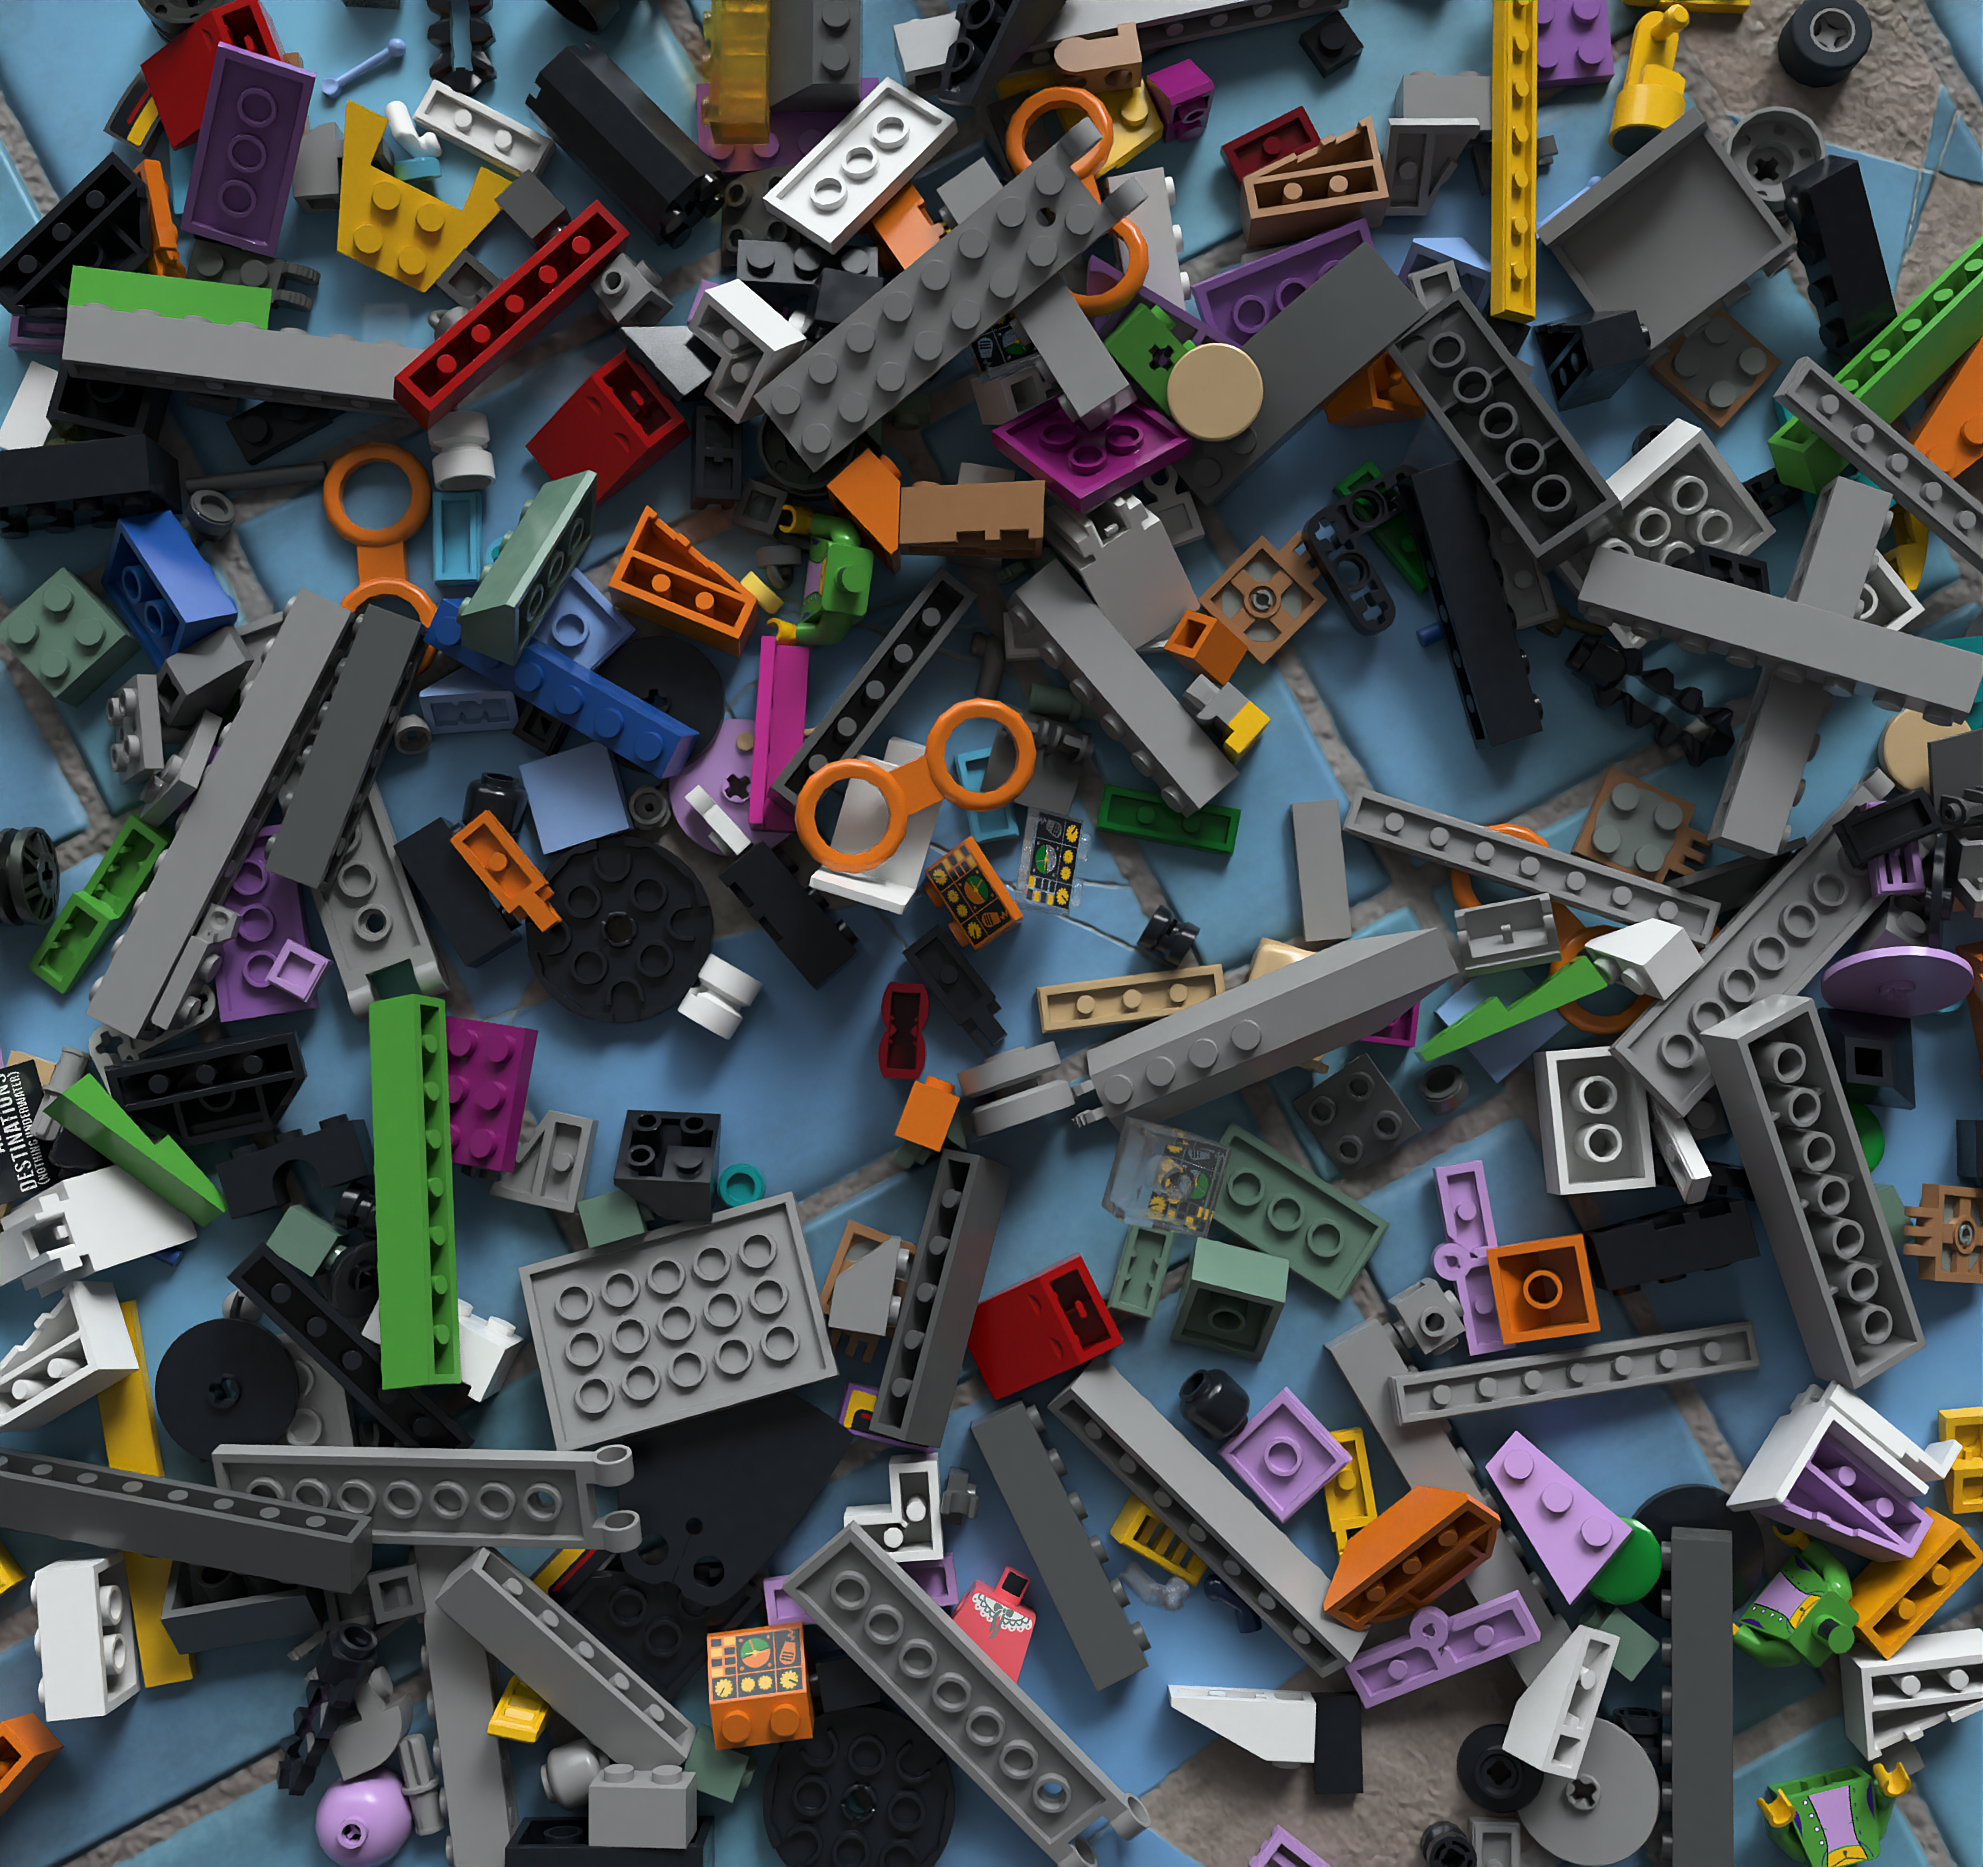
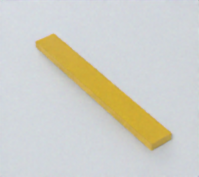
M1493 0L1490 316L1526 324L1535 321L1538 0Z
M136 1299L119 1302L139 1370L97 1394L109 1467L165 1478ZM123 1550L145 1688L195 1678L198 1675L195 1653L179 1655L160 1620L173 1560L160 1557L150 1558L140 1553Z

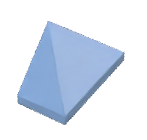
M1462 237L1414 238L1398 274V278L1405 286L1409 288L1407 282L1408 274L1453 260L1461 288L1478 311L1482 313L1491 294V264Z
M466 665L420 691L419 694L424 719L429 725L431 735L513 729L520 719L516 695Z

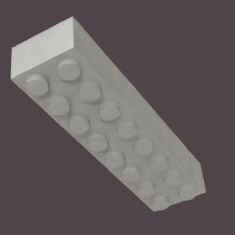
M1773 993L1699 1033L1815 1377L1829 1382L1835 1380L1841 1386L1856 1390L1923 1349L1927 1344L1814 1000L1809 997Z

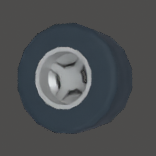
M1805 0L1782 28L1777 44L1779 61L1785 72L1796 82L1812 88L1830 87L1844 80L1868 52L1872 39L1871 20L1864 7L1856 0Z

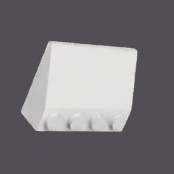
M1677 418L1606 480V483L1621 501L1625 521L1554 568L1553 571L1578 599L1597 545L1670 566L1675 561L1694 553V547L1701 544L1748 556L1772 536L1776 530L1701 428ZM1613 623L1612 626L1605 627V630L1621 648L1640 649L1650 641L1634 635L1631 632V628Z

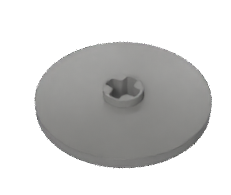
M1595 1717L1576 1777L1583 1784L1592 1782L1595 1785L1596 1789L1592 1794L1594 1801H1590L1586 1795L1579 1798L1575 1795L1574 1790L1578 1786L1577 1780L1544 1772L1543 1784L1536 1798L1525 1808L1517 1811L1528 1832L1541 1846L1563 1860L1585 1866L1613 1864L1635 1853L1652 1832L1660 1805L1658 1779L1646 1752L1625 1730L1607 1720Z

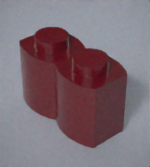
M890 982L883 994L881 1005L882 1019L887 1030L879 1045L878 1061L880 1071L884 1078L919 1080L927 1061V1047L922 1032L927 1025L930 1014L929 996L923 984Z

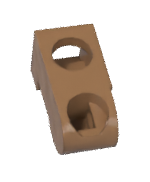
M1135 22L1117 24L1116 36L1093 40L1069 37L1062 40L1055 49L1054 81L1056 86L1068 85L1082 88L1091 94L1141 87L1142 57Z

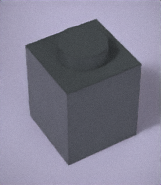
M529 169L494 199L504 218L536 251H539L572 222L566 207Z

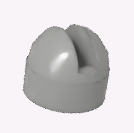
M410 714L411 716L403 718L400 717L392 736L396 749L405 755H417L427 750L432 743V735L426 721L416 714ZM415 730L417 736L408 739L406 732Z
M239 1289L229 1293L222 1304V1314L224 1317L236 1318L235 1313L239 1296L245 1297L242 1302L239 1318L256 1323L262 1317L263 1312Z

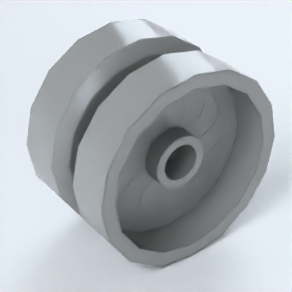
M1054 1041L1026 1050L1024 1046L983 1059L984 1064L957 1073L964 1097L975 1098L994 1092L996 1101L976 1107L970 1114L978 1137L1075 1104L1068 1081L1057 1079L1038 1086L1037 1076L1055 1071L1061 1064Z

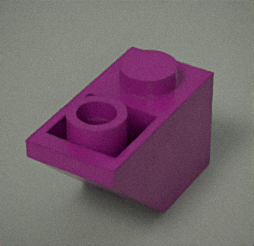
M1190 59L1147 75L1145 86L1164 126L1162 135L1164 144L1176 139L1179 142H1186L1200 135L1204 128L1207 127L1215 87L1212 80Z

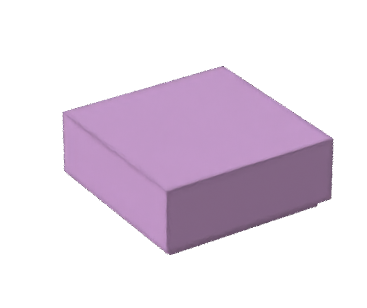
M287 939L265 981L306 1003H311L333 961L294 940Z

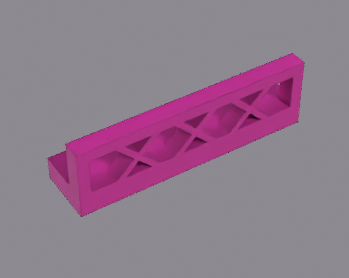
M762 636L748 824L751 831L798 834L794 817L766 796L770 786L804 744L810 647L777 645V640L774 636Z

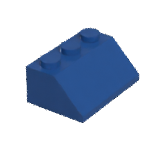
M171 510L118 518L101 584L159 672L167 658L223 626H234L238 618L237 607L234 600L225 593L215 578L211 565L203 560L193 545L189 532L181 527Z

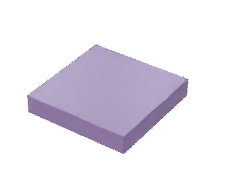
M1287 1386L1257 1413L1237 1436L1232 1437L1217 1451L1222 1459L1282 1524L1353 1459Z

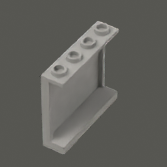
M1695 106L1536 231L1595 312L1636 310L1640 324H1645L1650 334L1651 348L1649 357L1639 366L1640 368L1645 364L1648 369L1665 359L1672 352L1668 346L1681 336L1685 335L1687 339H1690L1704 330L1712 322L1708 316L1724 304L1730 309L1743 301L1752 292L1749 286L1764 274L1768 278H1772L1787 268L1794 261L1791 254L1798 250L1793 239L1789 237Z

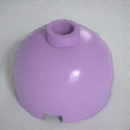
M377 1766L345 1781L341 1775L328 1787L317 1807L314 1827L318 1844L330 1860L342 1867H378L400 1852L415 1826L408 1795L402 1794L401 1788L405 1781L400 1775L386 1767Z

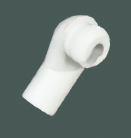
M394 101L387 104L384 113L386 118L389 119L388 124L392 135L413 158H437L441 156L443 151L435 133L427 132L419 137L407 107L403 102Z

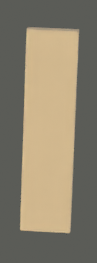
M1222 964L1036 987L1042 1034L1166 1018L1224 993Z

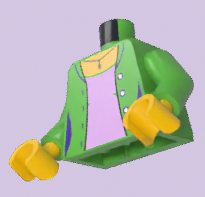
M784 505L782 509L791 510L793 522L791 526L779 525L780 530L785 533L807 535L811 532L813 535L811 536L801 619L798 626L778 618L769 619L766 625L779 630L776 636L777 645L796 646L798 643L806 646L840 643L845 638L850 627L865 618L874 550L862 545L863 540L860 531L851 520L822 513L814 514L808 507Z
M1773 1525V1532L1782 1542L1789 1547H1798L1803 1552L1801 1555L1794 1552L1738 1620L1742 1626L1738 1627L1733 1623V1646L1767 1668L1795 1666L1799 1662L1817 1668L1823 1665L1832 1652L1838 1654L1845 1653L1854 1644L1855 1637L1852 1628L1858 1622L1859 1614L1849 1605V1601L1853 1596L1849 1574L1846 1567L1817 1539L1812 1541L1808 1537L1809 1534L1795 1529L1790 1535H1784Z
M1897 1762L1896 1768L1890 1773L1886 1772L1881 1763L1875 1764L1872 1767L1876 1777L1874 1782L1872 1777L1857 1765L1851 1764L1769 1785L1768 1790L1773 1802L1766 1804L1761 1797L1756 1800V1804L1764 1814L1765 1830L1768 1838L1791 1860L1803 1862L1808 1867H1857V1863L1879 1857L1881 1853L1880 1840L1885 1837L1896 1798L1905 1795L1911 1789V1780L1901 1762Z

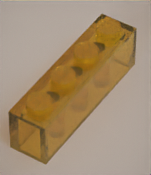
M712 0L711 11H704L703 13L705 40H711L710 54H703L702 56L704 83H710V96L702 97L701 100L703 126H710L714 145H770L771 0Z

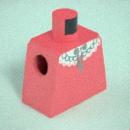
M1006 1566L995 1588L982 1581L975 1580L949 1617L1017 1684L1035 1625L1036 1614L1032 1607L1021 1602L1032 1579L1023 1572Z

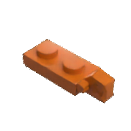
M144 159L132 171L149 189L154 258L146 265L148 274L185 279V267L178 261V231L172 223L168 203L169 187L163 178L161 163L157 160Z
M485 810L450 839V842L509 914L513 913L520 921L529 915L542 933L548 932L562 920L547 901L554 895V892L548 886L549 882L490 810Z

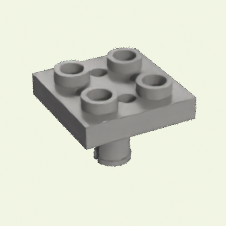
M136 674L113 692L112 698H109L107 701V720L110 726H115L116 744H113L111 747V766L114 772H119L120 785H139L163 770L162 744H181L192 729V726H194L169 727L165 719L160 717L156 675Z

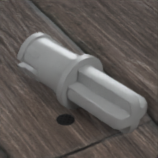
M63 1046L61 1050L62 1054L49 1085L42 1086L45 1094L30 1128V1134L45 1141L54 1142L62 1125L45 1114L43 1110L64 1091L82 1079L89 1063L92 1062L90 1054L67 1046Z
M421 1733L405 1736L397 1746L405 1781L401 1788L402 1794L408 1795L416 1826V1834H419V1836L433 1834L447 1825L446 1818L442 1816L437 1789V1785L441 1781L440 1776L433 1773L425 1737Z

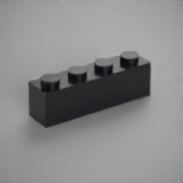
M1828 155L1782 181L1786 197L1784 209L1788 218L1792 221L1798 241L1796 243L1798 248L1796 253L1805 266L1809 281L1807 287L1808 296L1816 307L1821 325L1819 327L1820 339L1827 350L1854 358L1898 315L1858 160Z

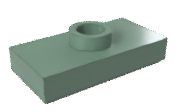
M1131 1216L1107 1308L1153 1321L1177 1235V1228Z

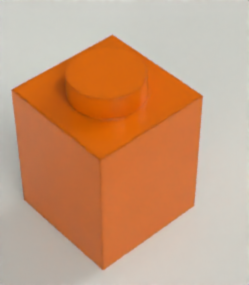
M1187 609L1163 649L1193 676L1199 677L1203 674L1212 683L1224 687L1249 647L1219 619Z
M929 1075L925 1084L915 1081L894 1135L940 1152L961 1098L952 1094L955 1085Z

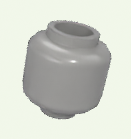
M586 1737L553 1748L548 1754L547 1764L541 1766V1778L548 1800L552 1804L558 1802L563 1809L568 1811L588 1805L589 1785L600 1770H604L605 1767L613 1765L615 1762L599 1747L592 1745Z

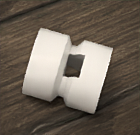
M475 411L449 412L428 430L431 451L438 453L432 460L437 489L446 492L476 491L492 486L496 482L492 453L484 450L488 447L487 442L490 440L486 415Z
M710 954L698 974L701 982L700 987L690 988L677 1010L696 1023L730 1041L743 1020L740 1013L741 1007L751 1006L763 983L717 956Z

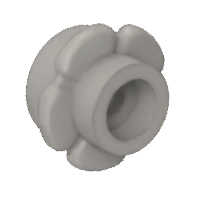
M653 785L638 787L627 801L630 815L634 819L633 824L641 830L650 831L653 827L661 828L671 818L669 794L663 789H655ZM647 804L654 805L652 812L646 811L645 807Z

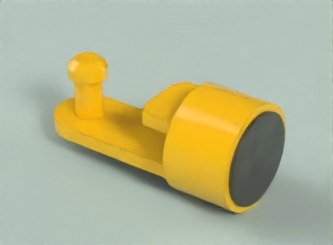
M1672 5L1664 13L1660 11L1649 12L1635 26L1623 90L1616 97L1608 137L1611 148L1623 156H1632L1685 114L1686 101L1683 94L1686 80L1679 73L1673 71L1679 32L1687 27L1690 20L1688 11L1681 5Z

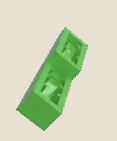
M73 265L67 312L68 305L84 307L86 303H100L111 307L114 311L133 313L136 309H148L160 313L163 317L183 319L187 315H196L207 318L216 324L231 325L233 322L243 321L255 324L260 329L267 330L272 289Z
M141 814L130 815L82 891L73 892L26 968L63 995L70 993L132 911L138 897L143 892H146L156 875L154 874L156 860L164 850L169 849L176 835V832L164 823L154 828L139 820Z
M1586 955L1575 957L1506 1008L1497 996L1488 997L1413 1053L1420 1062H1429L1606 988L1608 984Z
M90 1073L64 1091L43 1110L45 1114L203 1228L228 1210L226 1199L169 1135L154 1145Z

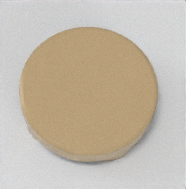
M1209 343L1190 350L1176 363L1168 380L1167 401L1170 413L1184 432L1198 440L1222 442L1235 438L1253 424L1262 404L1263 382L1256 364L1245 352L1228 344Z
M1905 709L1888 719L1880 735L1878 759L1881 771L1895 784L1893 788L1907 793L1923 786L1928 798H1930L1927 742L1972 730L1966 721L1962 725L1953 722L1952 726L1949 727L1939 726L1925 721L1922 718L1923 713Z

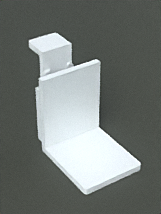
M1045 487V495L1053 506L1044 511L1047 519L1043 525V539L1081 575L1096 606L1134 650L1180 622L1187 609L1197 611L1200 608L1198 599L1161 520L1127 489L1080 514Z
M893 736L889 739L883 761L860 753L857 754L856 759L870 761L888 772L924 755L926 746ZM850 778L830 845L831 848L840 853L853 855L868 851L881 840L887 830L889 813L886 801L876 787L865 780ZM943 800L908 817L905 838L895 855L878 868L852 874L832 871L822 865L811 876L809 886L903 915L915 896Z
M110 1166L63 1180L11 1209L9 1215L0 1219L4 1229L0 1233V1288L22 1279L25 1291L38 1287L41 1298H44L64 1289L71 1280L80 1281L101 1270L189 1242L197 1237V1233L191 1218L119 1166Z
M1835 1380L1830 1382L1825 1391L1816 1384H1810L1806 1392L1798 1393L1790 1406L1791 1413L1779 1417L1727 1501L1726 1506L1733 1512L1782 1504L1826 1431L1907 1498L1926 1495L1930 1487L1924 1482L1945 1479L1961 1451L1962 1445L1953 1439L1931 1443L1923 1451L1847 1387L1837 1384Z

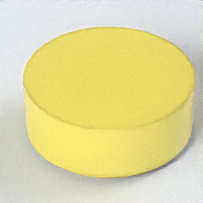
M750 571L740 581L742 586L758 598V604L770 615L771 613L774 615L785 603L753 571Z

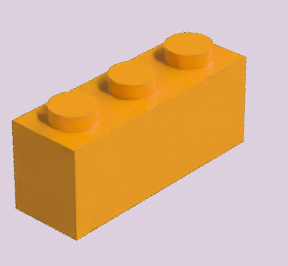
M1927 1506L1923 1511L1934 1521L1913 1558L1883 1563L1872 1561L1851 1582L1853 1596L1849 1601V1605L1859 1614V1620L1852 1628L1854 1637L1887 1660L1983 1564V1551L1962 1526Z

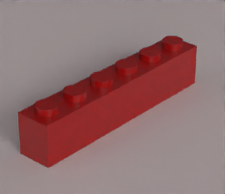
M598 200L594 201L394 377L393 398L424 429L430 430L586 291L608 263L614 261L621 253L625 254L631 233Z

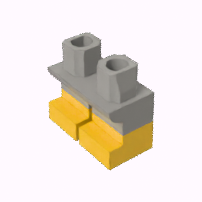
M1203 674L1182 694L1183 700L1180 703L1205 734L1211 731L1224 743L1221 752L1234 767L1264 735L1271 720L1229 682L1220 690Z

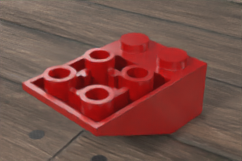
M235 0L210 10L140 65L174 151L198 143L219 41L289 64L273 20L260 0Z
M626 349L594 372L525 445L552 481L587 470L597 473L596 508L691 436L683 416L658 389L655 381L643 366L636 364L629 358L625 352Z
M1077 1252L978 1302L967 1346L994 1400L997 1401L1076 1367L1124 1343L1080 1253Z

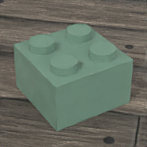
M61 567L0 623L1 641L54 698L75 707L84 702L142 648L131 629L83 578L64 567Z

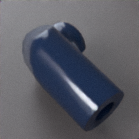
M1211 1574L1205 1579V1595L1212 1601L1220 1600L1222 1603L1234 1608L1240 1633H1252L1262 1629L1260 1616L1217 1574Z

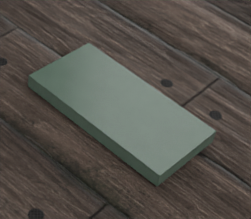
M1230 1122L1216 1143L1217 1146L1225 1148L1224 1154L1222 1155L1221 1152L1217 1154V1150L1212 1152L1215 1153L1216 1158L1220 1155L1222 1160L1218 1172L1208 1169L1218 1173L1208 1208L1187 1201L1189 1206H1191V1203L1198 1205V1212L1200 1206L1206 1208L1207 1218L1261 1253L1288 1259L1289 1271L1341 1304L1387 1231L1390 1223L1240 1126ZM1202 1171L1197 1173L1192 1183L1196 1182L1197 1177L1199 1178ZM1192 1183L1185 1192L1187 1195L1193 1187Z

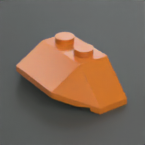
M1417 1485L1347 1541L1323 1602L1324 1611L1357 1632L1370 1628L1371 1623L1387 1622L1415 1613L1420 1608L1430 1604L1492 1556L1497 1529L1500 1528L1501 1524L1499 1514L1465 1492Z

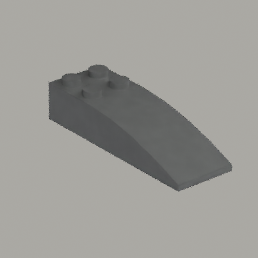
M1365 240L1239 348L1256 364L1263 382L1262 404L1253 424L1235 438L1222 442H1206L1192 437V452L1170 465L1206 506H1217L1429 312ZM1167 415L1165 417L1170 422L1179 427L1173 419L1172 415Z
M1460 287L1428 310L1429 313L1386 352L1460 459H1464L1465 466L1474 475L1476 483L1544 576L1624 522L1625 517L1621 501Z

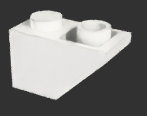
M1654 918L1596 937L1584 945L1594 961L1593 966L1606 983L1610 985L1616 983L1628 987L1638 995L1647 994L1664 1001L1705 963L1683 927Z

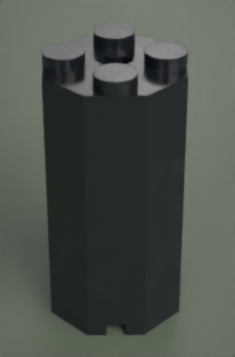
M593 40L584 42L586 50H581L576 44L566 46L539 72L535 83L541 90L536 99L529 93L525 101L531 118L658 246L668 244L672 249H678L689 239L692 228L703 217H712L723 206L725 197L720 191L725 183L721 169Z

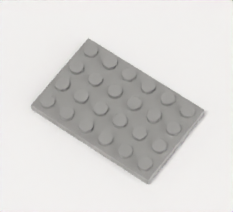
M792 1191L713 1213L712 1222L687 1220L518 1268L557 1451H581L840 1377L795 1194Z

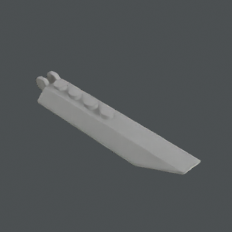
M1439 927L1340 942L1086 1051L1091 1079L1071 1087L1070 1090L1073 1099L1076 1100L1083 1097L1085 1093L1096 1089L1102 1106L1076 1114L1075 1118L1071 1119L1074 1128H1080L1107 1116L1123 1137H1126L1381 1031L1459 973Z

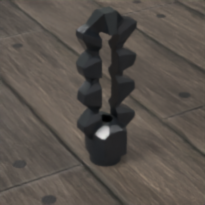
M426 0L430 11L441 16L439 21L429 26L427 33L429 42L442 50L429 69L430 77L432 80L435 79L446 84L455 92H461L466 96H474L486 82L497 79L495 68L483 52L496 42L492 27L488 22L482 20V16L493 9V0H468L470 10V41L472 45L471 64L473 71H469L465 67H456L455 71L454 68L455 52L453 47L451 0Z
M1585 634L1573 647L1564 663V666L1572 670L1571 674L1591 687L1597 707L1603 710L1622 701L1626 725L1639 729L1651 722L1654 726L1653 738L1661 748H1666L1680 741L1688 764L1693 768L1700 767L1709 758L1727 755L1735 742L1731 727L1734 713L1732 710L1722 707H1704L1703 691L1690 686L1681 690L1674 688V674L1666 667L1643 671L1642 651L1637 648L1615 649L1601 639L1594 640ZM1626 674L1635 677L1641 684L1658 695L1668 698L1672 704L1686 713L1696 716L1700 722L1713 727L1714 730L1707 734L1703 742L1699 741L1690 732L1682 730L1671 723L1665 716L1654 712L1634 699L1629 693L1622 691L1616 686L1623 680Z
M358 1623L345 1624L339 1631L327 1635L316 1658V1669L319 1679L310 1680L306 1688L308 1707L300 1706L296 1708L293 1713L295 1734L281 1739L279 1743L280 1748L285 1754L284 1761H279L276 1780L278 1789H288L289 1795L303 1796L306 1789L314 1782L317 1766L320 1765L322 1755L326 1752L334 1732L337 1731L344 1715V1709L348 1708L352 1701L355 1688L368 1683L379 1660L376 1650L377 1637L368 1627Z

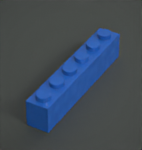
M464 599L441 600L423 639L424 642L658 778L662 779L681 774L700 736L699 732L534 637L529 641L515 666L461 646V625L457 624L456 618Z

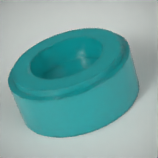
M738 1163L731 1165L723 1171L718 1180V1194L722 1202L729 1208L762 1200L766 1191L765 1178L762 1172L751 1164Z

